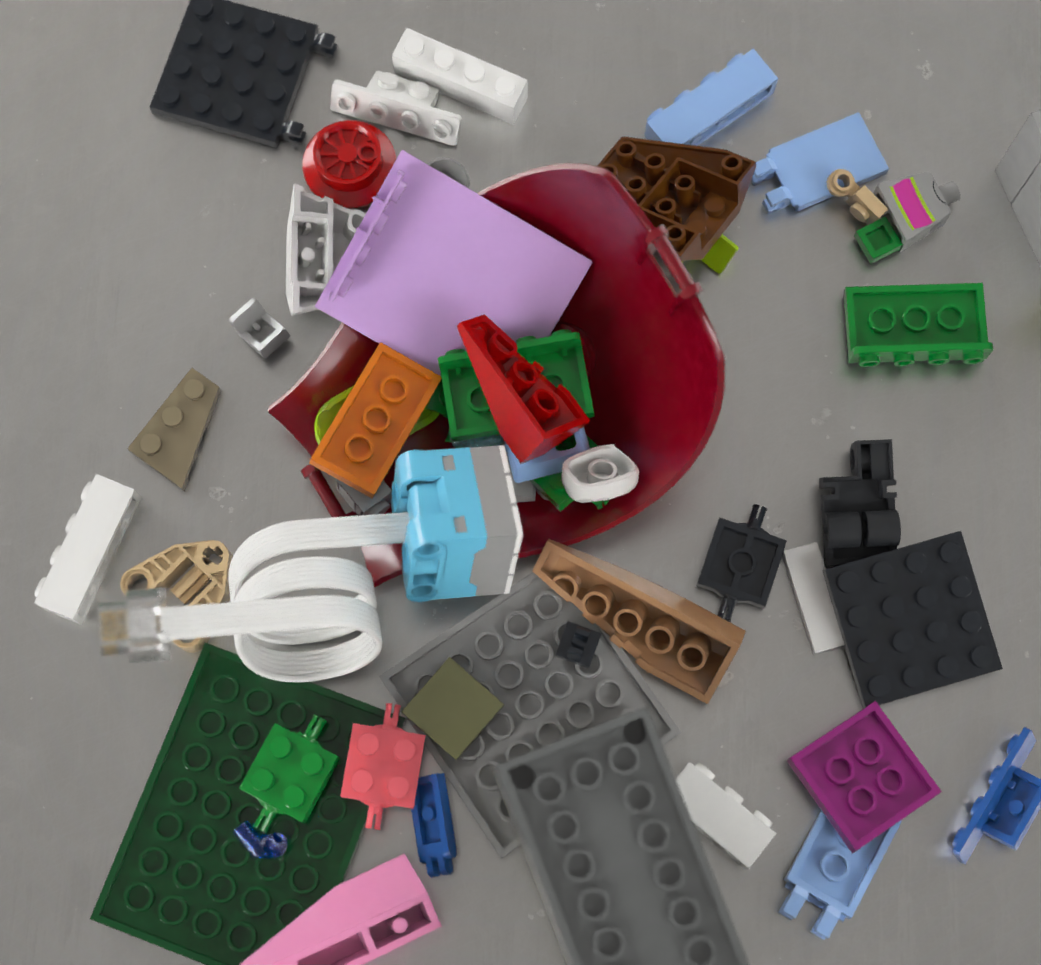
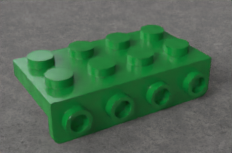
M983 283L845 287L843 291L849 363H859L861 367H874L879 365L880 362H894L895 366H908L914 364L915 361H928L930 365H943L949 363L950 360H963L965 364H977L983 362L993 352V343L988 342Z
M558 330L548 337L536 338L534 336H525L515 341L518 348L517 352L530 364H533L534 361L539 363L544 368L541 372L544 377L556 388L559 384H562L572 394L587 417H594L579 332ZM453 349L447 351L445 355L438 357L452 442L500 434L467 351L464 349Z

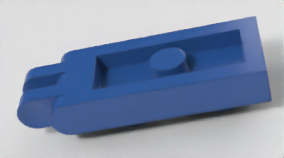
M445 773L419 777L414 809H411L418 857L422 864H426L429 877H439L441 874L449 875L453 872L452 858L457 856V848Z

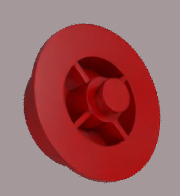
M357 120L339 121L324 127L310 140L303 156V174L308 187L314 195L324 198V196L333 199V203L347 209L360 208L373 202L372 197L377 195L396 161V154L391 141L375 126Z

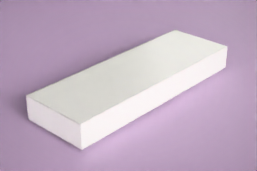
M817 542L785 550L782 557L813 654L844 646L845 644L822 572L826 568Z

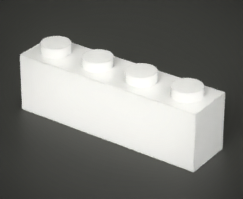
M409 28L405 29L392 54L394 73L396 75L439 88L440 94L512 125L515 124L528 98L527 79Z
M98 474L95 475L92 482L89 481L85 485L81 495L83 502L77 514H72L68 520L65 540L62 546L58 545L51 556L50 564L52 567L47 577H43L36 587L35 597L37 598L34 604L82 625L142 498L135 489Z

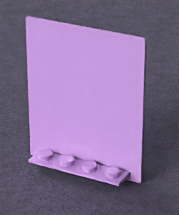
M402 150L377 195L372 197L373 202L360 226L356 228L355 235L343 256L340 257L341 260L315 307L377 343L385 344L441 376L438 357L445 355L449 350H466L457 325L462 321L485 314L514 342L525 336H534L536 338L550 336L593 262Z

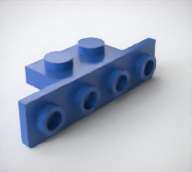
M1024 727L1020 735L1015 734L1011 738L1006 751L1008 756L1002 766L997 765L992 771L989 778L990 787L984 797L979 796L972 806L971 820L966 828L962 827L956 833L952 846L954 847L953 853L959 862L966 865L983 834L1017 851L1041 809V779L1021 769L1037 741L1031 729Z

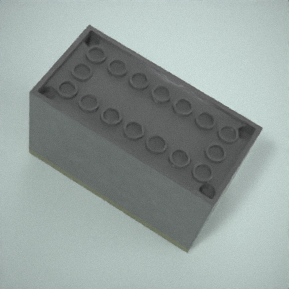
M647 707L506 761L492 769L566 965H749Z

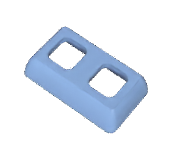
M583 427L574 433L576 440L574 448L557 451L554 447L544 455L522 464L505 442L514 482L521 483L562 472V466L566 459L590 449L585 428Z

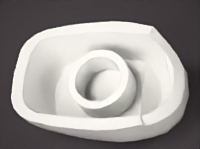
M614 444L594 447L566 459L562 466V483L565 490L574 501L580 503L602 501L627 494L636 487L639 478V469L636 464L616 448Z

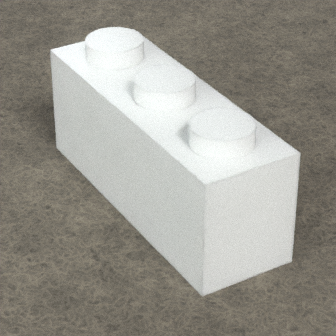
M690 762L687 763L675 779L695 829L743 869H749L776 835L770 829L773 823L758 810L751 813L742 806L741 803L744 799L732 788L726 786L723 790L712 780L715 775L703 764L698 762L694 766Z

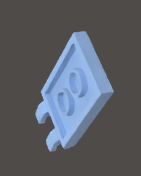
M858 112L769 149L766 158L756 162V169L751 182L753 185L777 176L781 187L766 193V199L762 202L767 213L770 214L790 204L798 212L834 197L828 191L826 183L828 176L835 170L845 169L853 175L855 183L860 186L886 175L889 167ZM837 179L838 185L844 188L843 181Z
M821 810L784 879L787 882L785 888L789 889L790 892L778 913L789 920L796 919L805 900L822 909L811 933L823 940L825 938L828 939L838 920L844 922L845 918H852L902 821H899L852 854Z

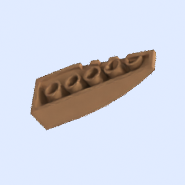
M551 539L547 540L532 570L565 601H571L583 612L582 616L591 624H597L610 636L609 639L617 647H623L636 659L635 662L643 670L706 704L711 700L746 633L742 628L654 582Z

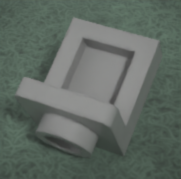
M251 298L229 319V322L241 338L265 359L290 337L287 330L271 317L255 298Z

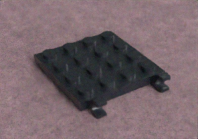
M190 0L149 108L152 113L276 148L280 139L296 145H303L307 134L303 131L304 124L296 121H287L312 51L334 58L338 44L334 43L336 36L324 32L319 33L318 25L228 0Z

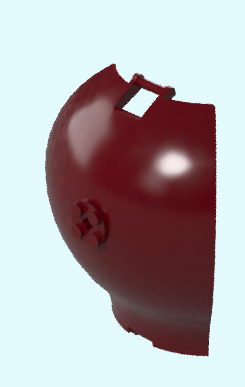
M563 163L530 169L501 180L477 194L592 260L593 263L551 334L558 330H571L572 332L580 333L594 410V417H590V422L584 426L586 435L598 446L614 444L616 448L636 464L639 469V478L636 487L631 492L609 499L608 503L605 506L603 504L601 509H597L592 502L580 503L572 501L562 511H559L549 500L540 497L537 491L535 501L517 502L523 531L518 558L541 554L548 539L566 546L584 541L619 525L657 501L684 476L704 450L717 423L725 391V358L714 328L698 298V295L703 291L700 283L693 281L666 237L669 233L665 226L661 225L655 228L634 198L610 171L588 164ZM656 250L682 290L678 295L653 256ZM344 323L340 324L322 353L306 373L268 408V413L278 420L299 441L311 457L318 447L314 425L320 408L334 396L355 385L379 345L376 341ZM439 414L430 424L409 435L397 458L402 453L410 450L425 451L464 448V440L460 441L459 445L445 441L449 431V422L447 418ZM397 458L383 480L391 490ZM309 464L300 471L304 479L309 478L332 518L358 516L354 511L345 513L323 476L322 470ZM391 502L389 503L390 508L384 514L392 513ZM403 543L361 546L366 568L373 577L374 587L403 574L401 567Z

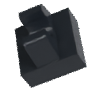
M568 621L555 657L589 669L602 633Z

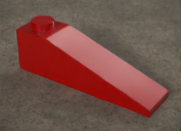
M485 314L462 321L457 325L499 433L521 464L544 455L590 422V419L572 394L562 384H559L556 388L541 374L544 368L539 363L534 361L533 364H530L517 352V343Z

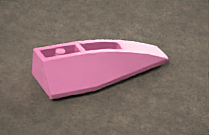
M402 854L336 885L239 965H363L441 927V924L425 887L407 856Z

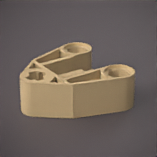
M216 540L175 544L127 570L121 577V590L124 595L135 603L141 605L149 604L166 588H170L194 563L195 565L170 591L186 604L211 579L212 582L188 606L228 603L230 601L228 572L233 555L223 543ZM212 554L222 559L218 565L209 559ZM138 579H147L148 584L145 591L140 594H133V584ZM210 637L195 638L190 643H183L182 639L173 640V642L184 651L195 653L202 650L204 643H208Z

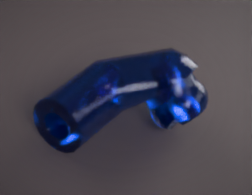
M247 820L233 831V834L254 858H277L286 851L287 838L280 832L259 835Z

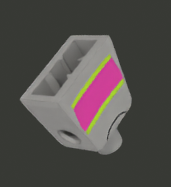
M929 172L877 184L873 193L888 208L881 218L886 216L903 245L898 250L899 253L943 226L951 214L948 205L960 200V191L955 182L951 181L938 187L935 179Z

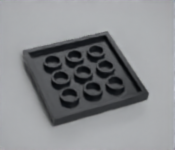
M961 531L822 570L863 708H866L875 701L878 705L1003 669Z

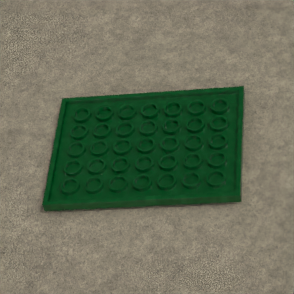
M205 642L90 920L205 965H239L336 885L344 882L366 826L369 806L359 800L340 797L353 723L368 726L383 724L385 710L312 682H282L262 677L250 670L241 661L239 655ZM313 714L327 721L316 741L325 750L339 756L340 760L305 824L289 815L276 814L267 833H264L253 827L264 806L254 796L242 791L239 787L274 723L291 732H301L304 734ZM399 716L397 727L403 729L407 719Z

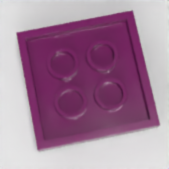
M876 701L787 760L790 767L852 854L942 792Z

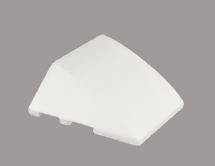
M295 183L290 204L286 244V297L291 316L319 310L315 305L340 262V257L343 256L355 235L356 228L360 226L366 213L355 209L352 211L333 203V199L324 196V198L309 193L304 190L305 187Z

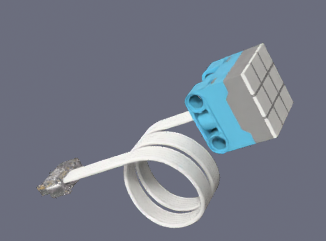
M505 446L406 451L396 460L395 476L392 482V513L294 520L278 523L258 531L242 543L231 560L228 572L230 602L167 607L166 588L126 591V601L98 603L101 656L130 653L131 664L171 660L170 640L234 635L236 651L241 661L256 674L271 680L282 682L318 681L342 676L368 665L381 652L383 641L379 615L376 611L377 603L373 577L369 570L361 564L336 557L295 558L275 563L260 570L242 586L248 574L258 565L275 556L294 551L403 543L401 567L406 597L410 601L426 602L436 599L509 594L523 531ZM311 588H336L359 594L355 598L317 595L272 599L287 592ZM356 630L363 632L358 637L336 646L300 652L269 649L259 645L247 635L250 634L260 640L275 644L299 645L336 639Z

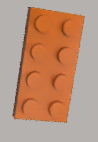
M380 342L310 458L309 464L373 499L441 382V376Z

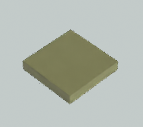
M449 657L401 712L457 761L504 707V704Z

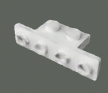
M376 71L366 88L340 80H335L332 84L330 109L332 111L455 146L458 142L462 119L458 114L434 108L438 101L439 88L429 86L424 82H415L401 78L393 73Z

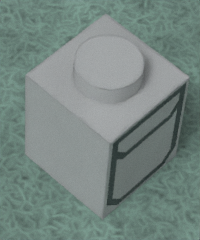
M337 479V491L358 516L384 514L390 508L389 503L392 498V490L384 481L372 499Z

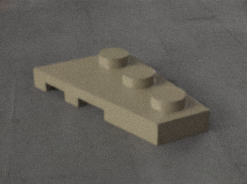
M191 368L127 449L185 491L189 472L198 456L200 442L205 429L208 428L221 389L198 371Z

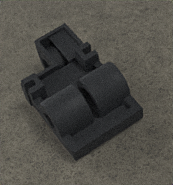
M892 439L858 440L853 442L850 447V467L853 476L819 478V489L831 488V495H821L825 566H838L894 550L900 544L901 523L899 513L895 510L897 492H887V486L897 485L896 480H894Z

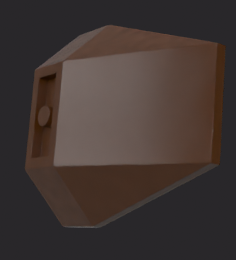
M622 136L596 167L610 171L620 181L655 228L661 225L665 226L669 233L666 237L681 261L703 259L739 214L756 169V162L725 149Z

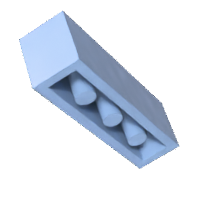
M754 48L745 55L739 53L727 63L726 68L718 73L713 71L705 76L697 88L691 92L690 90H685L675 98L673 104L665 110L663 108L655 110L647 118L644 136L647 140L698 146L772 95L775 91L778 77Z

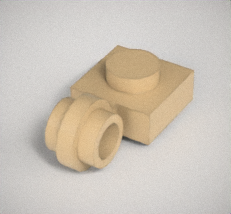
M838 169L828 176L826 183L828 191L836 197L847 196L848 199L845 202L850 206V212L857 220L869 225L878 220L888 210L865 185L860 188L849 171ZM837 179L843 181L844 188L838 185Z

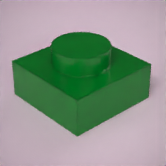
M886 216L857 230L854 234L856 241L870 264L900 250L903 245Z

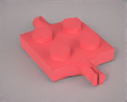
M392 703L385 704L383 724L368 726L353 723L340 796L341 798L359 800L369 806L365 828H372L373 816L375 814L374 830H381L383 808L397 806L414 809L426 736L406 732L397 727L401 705H394L393 717L390 718Z

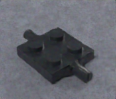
M757 504L752 506L748 523H735L719 517L696 585L713 591L723 598L717 616L723 618L726 607H728L724 618L728 622H731L736 603H748L763 609L766 607L787 542L785 539L770 535L761 528L767 508L762 506L756 519L760 506Z

